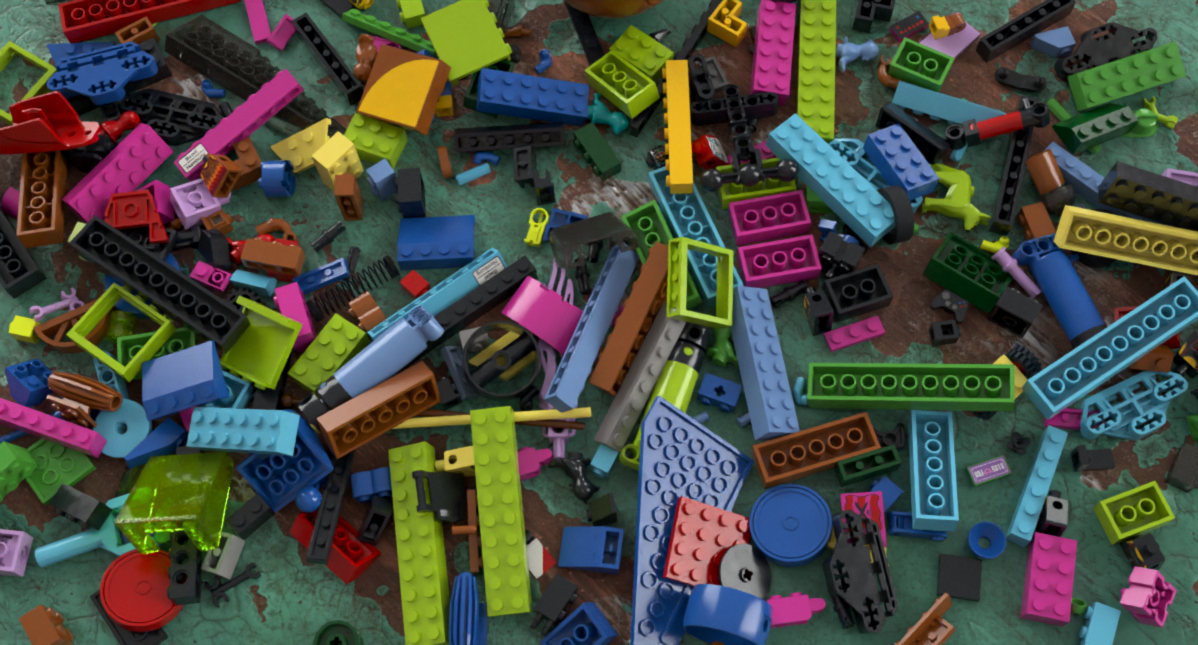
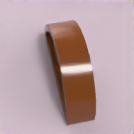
M98 299L33 328L49 347L58 352L67 354L85 352L73 342L61 341L66 331L73 328ZM114 307L100 320L95 329L85 337L93 345H98L109 333L114 321Z

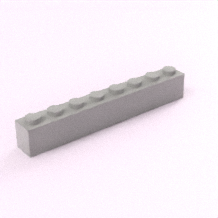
M663 302L594 438V441L617 452H621L686 324L685 321L667 318V302Z

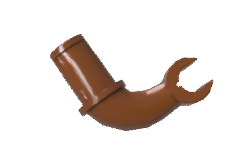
M883 55L878 63V80L885 88L889 87L896 90L899 81L903 80L892 77L891 74L887 73L892 58H890L889 62L883 60Z
M271 217L269 221L255 226L259 235L267 234L274 230H281L284 233L283 239L289 240L294 238L295 241H298V237L292 232L289 223L283 219Z

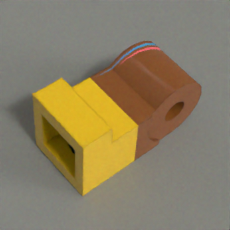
M954 12L943 17H939V15L933 16L929 29L936 40L962 31L967 24L960 12Z

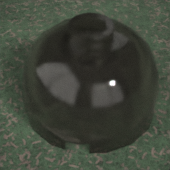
M1073 184L1041 194L1036 199L1038 203L1041 202L1045 206L1049 215L1057 214V217H1060L1065 205L1074 206L1076 193Z

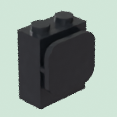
M98 134L99 140L93 144L61 151L73 166H76L79 171L88 174L115 146L107 135Z

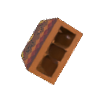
M210 153L204 155L202 161L205 163V166L201 171V178L212 197L227 198L242 169L225 155Z

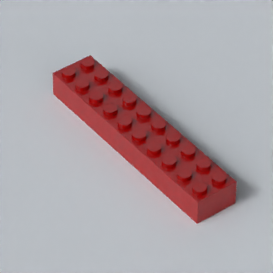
M73 0L58 4L64 35L70 43H77L113 34L145 16L153 24L241 2V0Z

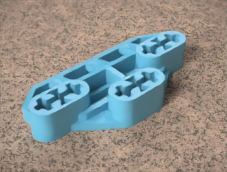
M834 139V141L828 144L876 191L890 187L864 151V143L859 139ZM922 196L910 200L913 214L923 201Z
M1145 370L1107 388L1081 403L1082 416L1079 424L1081 435L1089 440L1101 435L1134 441L1155 432L1165 424V413L1169 403L1187 390L1188 383L1178 373ZM1160 374L1170 379L1157 383L1155 376ZM1143 383L1147 391L1144 392L1142 390L1134 394L1132 391L1140 388L1139 384ZM1171 387H1172V388L1175 387V389H1173L1172 391L1167 392L1164 396H1158V395H1160V394H1162V393L1168 391ZM1120 394L1124 402L1121 403L1119 401L1110 405L1109 402L1116 400V395ZM1096 405L1100 413L1087 417L1088 412L1094 410L1093 406ZM1105 419H1110V421H1107L1105 424H1101L1097 429L1091 428L1095 425L1102 423ZM1149 420H1150V421L1154 420V422H1152V423H1150V424L1144 426L1141 430H1140V429H1138V430L1136 429V428L1140 427L1141 425L1146 424Z

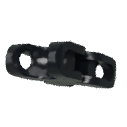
M699 54L692 55L688 62L690 71L688 73L690 91L693 93V101L703 102L712 100L714 98V86L711 78H709L705 58ZM699 61L701 67L695 68L693 62Z

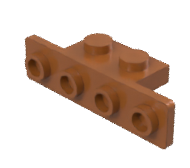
M944 593L942 597H938L929 611L924 612L915 626L910 627L901 641H897L894 645H943L955 632L954 626L941 618L952 606L950 595Z

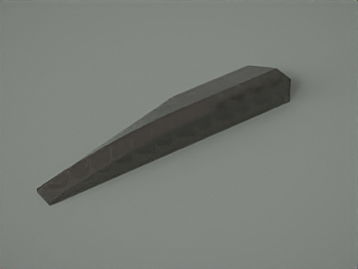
M203 15L166 34V53L247 101L249 96L257 93L265 83L270 82L281 71L277 66L273 67L266 56L262 57L256 47ZM304 91L274 115L302 129H306L325 118L331 119V125H328L327 136H330V138L338 131L342 135L346 132V129L340 123L326 115L327 112L323 108L319 109L311 97L307 98Z

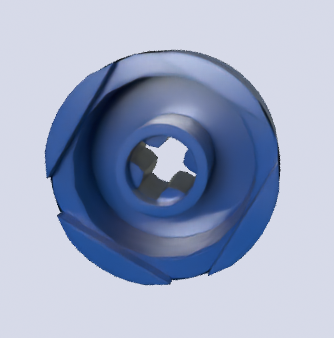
M290 160L261 162L262 178H259L258 183L259 188L264 190L266 197H291L294 194L296 177L292 176L291 171L294 170L292 162Z

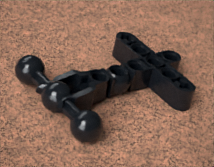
M728 84L723 88V98L703 102L696 101L690 105V122L695 126L727 122L729 128L728 137L735 150L732 153L733 172L721 173L713 168L705 170L700 177V184L703 189L715 192L726 183L735 182L736 185L741 183L746 187H752L757 185L759 181L765 182L766 178L777 177L783 182H790L797 177L799 168L792 159L785 158L780 160L776 167L763 168L760 150L754 148L751 141L752 133L747 126L746 120L771 117L778 113V95L776 93L765 92L741 96L737 85ZM748 160H749V163H747V164H745V165H742L741 168L739 169V166H740V164H741V161H748Z

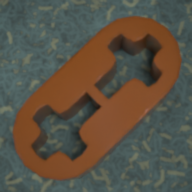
M437 147L443 178H451L453 175L447 147Z

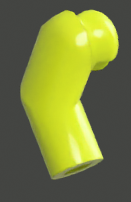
M1005 236L1000 237V240L994 243L983 240L980 249L996 253L1002 247L1007 249L1010 241Z

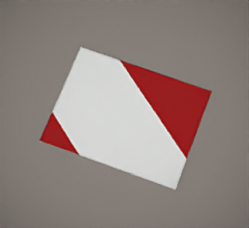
M537 538L526 546L528 568L536 579L556 564V561Z

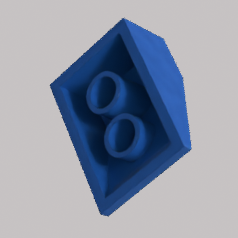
M586 602L580 605L540 643L541 645H608L618 634L595 602Z

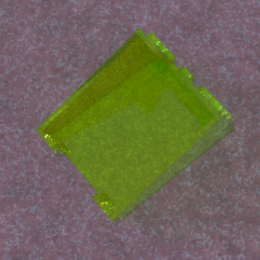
M227 452L151 456L115 519L116 526L138 552L142 554L159 552V546L148 534L155 531L174 532L175 530H184L198 549L208 551L218 548L233 473V460Z

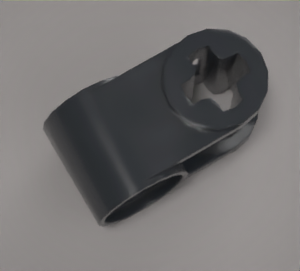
M118 101L100 105L103 122L117 121L122 114Z

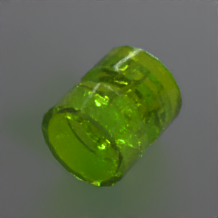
M126 311L111 312L109 321L111 326L108 327L106 339L117 344V337L133 335L131 329L135 327L136 316Z

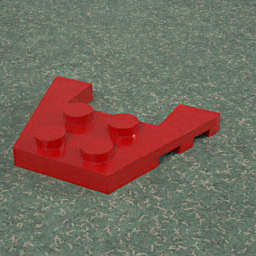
M149 190L111 194L104 214V221L117 230L149 226L151 244L169 243L164 225Z

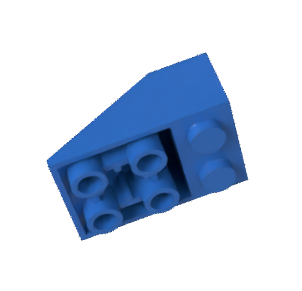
M604 526L564 527L558 567L619 575L624 529Z

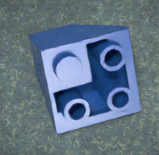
M38 358L5 368L11 396L19 405L29 408L41 404L48 395L54 392L48 387V378L53 372Z

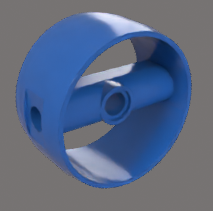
M698 584L694 586L689 596L684 615L683 630L690 636L708 644L720 641L725 645H765L772 622L773 607L763 599L737 589L713 584Z

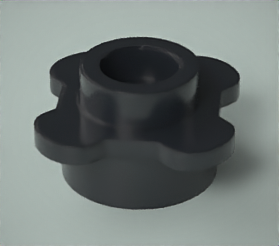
M1013 432L1011 435L1012 439L1007 443V447L1011 451L1023 455L1026 453L1025 449L1031 441L1028 437L1024 438L1018 432Z

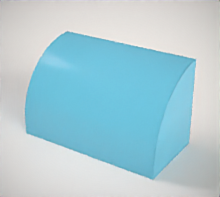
M239 269L230 278L235 289L239 290V287H242L245 291L248 287L251 292L255 291L258 295L270 298L277 283L276 278Z

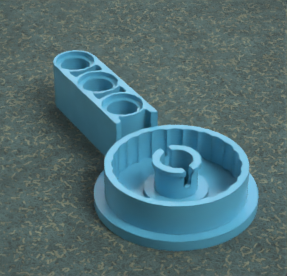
M102 350L118 362V358L105 350ZM93 358L99 382L121 393L123 397L121 407L117 411L102 410L95 420L98 425L96 428L93 427V431L98 432L107 440L101 452L113 458H124L152 433V422L147 420L144 407L129 399L124 379L96 358Z

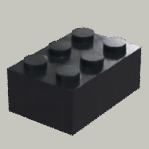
M879 264L825 280L822 288L834 311L833 317L836 323L888 307L893 299Z

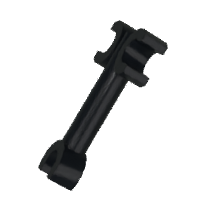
M250 563L246 567L245 572L223 584L218 576H214L216 583L213 586H210V583L205 581V587L213 595V604L219 608L220 604L218 601L221 597H224L226 602H230L229 596L224 592L249 578L254 580L260 578V572L251 574L252 569L256 568L257 565Z

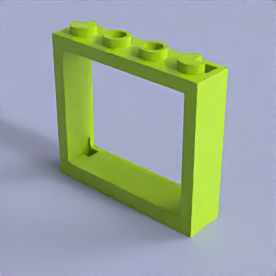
M11 41L0 50V72L16 55L46 71L22 100L51 93L47 87V81L50 77L54 76L53 73L58 72L54 66ZM0 109V120L12 126L14 123L11 113L8 114Z
M685 237L669 240L667 318L717 329L731 327L733 309V250ZM688 249L717 257L716 317L686 310Z
M113 283L66 335L73 343L130 383L142 369V363L149 361L177 329L172 324L173 320L168 315L164 314L162 316L152 304L146 305V301L137 294L135 296L130 294L131 291L126 286L120 287ZM120 298L161 325L158 331L126 367L85 339Z

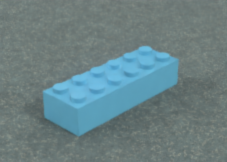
M194 407L186 446L203 451L293 456L300 415L283 410Z
M911 410L908 420L912 529L955 532L959 522L952 412Z

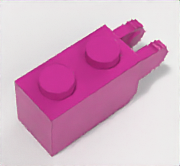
M524 447L519 450L520 482L539 476L541 472L540 467L547 465L553 460V452L550 448L535 451L534 447Z
M802 592L792 593L790 597L782 598L781 595L769 597L770 600L766 602L773 607L770 629L806 624L812 614H817L824 610L825 600L822 598L809 599L808 594L802 595Z

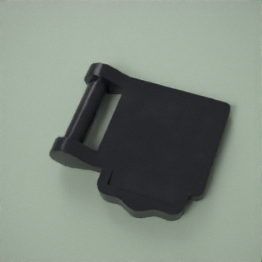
M424 470L412 472V478L415 479L418 498L416 508L418 513L435 512L436 521H443L446 524L465 519V512H467L468 508L463 475L461 473L427 472ZM423 479H427L430 504H426Z

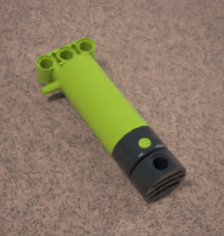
M686 322L652 389L641 423L657 396H661L686 414L712 337V333L707 328L699 324ZM641 423L634 443L626 445L619 454V461L623 465L639 471ZM630 451L634 459L627 458L625 452Z

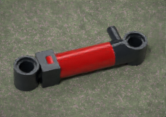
M1023 98L1024 110L976 122L975 119L962 122L963 127L958 124L951 125L945 131L947 142L950 143L949 148L960 150L965 147L966 141L968 147L981 144L983 139L1032 126L1037 128L1046 127L1050 123L1049 106L1045 102H1036L1031 105L1029 98Z

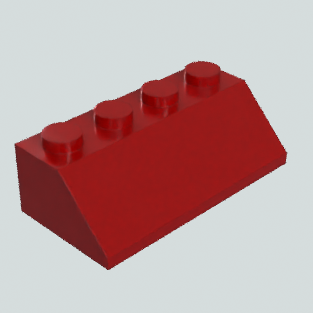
M319 508L311 513L303 512L299 514L290 530V533L307 549H309ZM339 516L328 565H325L345 584H349L359 578L380 556L381 552L373 545L357 540L359 532Z

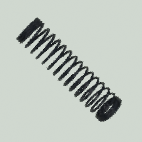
M390 256L383 257L384 263L378 259L379 267L376 263H373L374 270L370 266H367L368 272L362 269L363 276L357 272L358 279L352 275L353 283L350 279L346 278L348 286L341 281L343 290L337 284L335 285L337 292L330 287L332 296L325 290L327 299L320 293L319 296L322 303L317 297H314L316 305L311 300L307 301L306 305L315 320L319 323L322 321V318L325 319L319 304L327 315L330 316L323 299L334 313L336 312L328 295L339 310H341V307L334 293L346 307L339 289L348 302L351 300L344 286L352 297L356 298L349 282L359 296L361 295L354 279L363 291L366 292L359 275L371 291L373 290L365 273L375 287L378 288L369 268L381 285L383 283L375 266L387 282L388 279L380 263L392 279L396 276L398 277L400 273Z

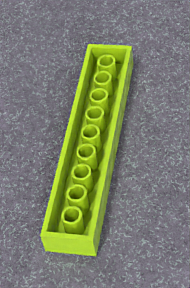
M799 0L796 114L829 144L831 141H834L836 0Z
M511 406L471 410L470 418L488 617L532 613L514 410Z
M424 441L388 450L405 644L450 645V595L442 521H436L435 512H417L415 479L412 478V472L416 470L437 472L435 468V448ZM423 479L426 504H430L427 479Z

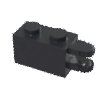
M556 573L534 607L537 615L530 628L535 630L542 618H545L548 622L541 632V635L545 637L553 625H556L558 621L562 622L568 613L566 611L569 604L573 605L579 596L577 593L578 587Z

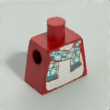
M703 135L691 143L692 152L702 168L707 170L709 168L716 169L718 166L730 165L717 136Z

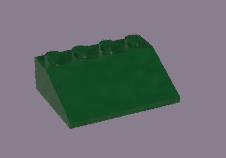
M952 232L932 256L922 274L929 280L938 283L989 314L1013 278L1008 272L1006 273L1002 270L1003 267L996 260L991 258L992 255Z

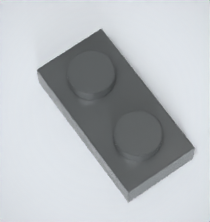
M715 55L706 58L705 61L709 71V78H711L714 86V93L723 90L729 83Z

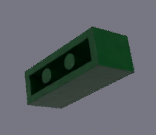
M593 122L574 132L573 144L577 150H581L585 162L591 164L592 171L596 177L599 176L603 182L621 172L620 160Z
M891 445L838 461L834 470L841 487L896 471L902 462L895 445Z

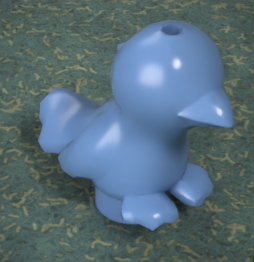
M845 36L844 42L842 44L838 43L835 57L840 58L837 70L841 73L844 72L846 64L853 62L859 57L862 58V61L875 59L879 53L878 45L871 39L864 44L857 45L848 42V37Z

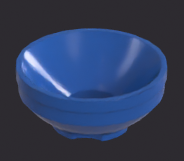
M984 521L975 524L971 528L967 537V543L971 552L977 557L993 559L1004 551L1006 537L998 525ZM979 539H988L990 542L989 548H981L978 544Z

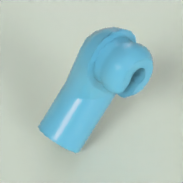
M798 377L793 388L796 403L801 406L808 405L807 395L803 394L806 379Z

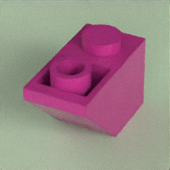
M198 261L189 277L210 292H223L232 274Z

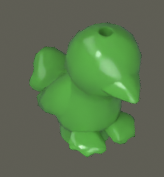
M710 327L716 336V341L713 348L709 347L707 349V355L718 366L725 367L729 363L739 368L735 350L729 340L730 338L733 339L731 328L717 329Z

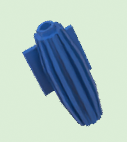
M461 572L459 576L455 577L450 599L449 644L487 645V603H479L476 577L472 576V573Z

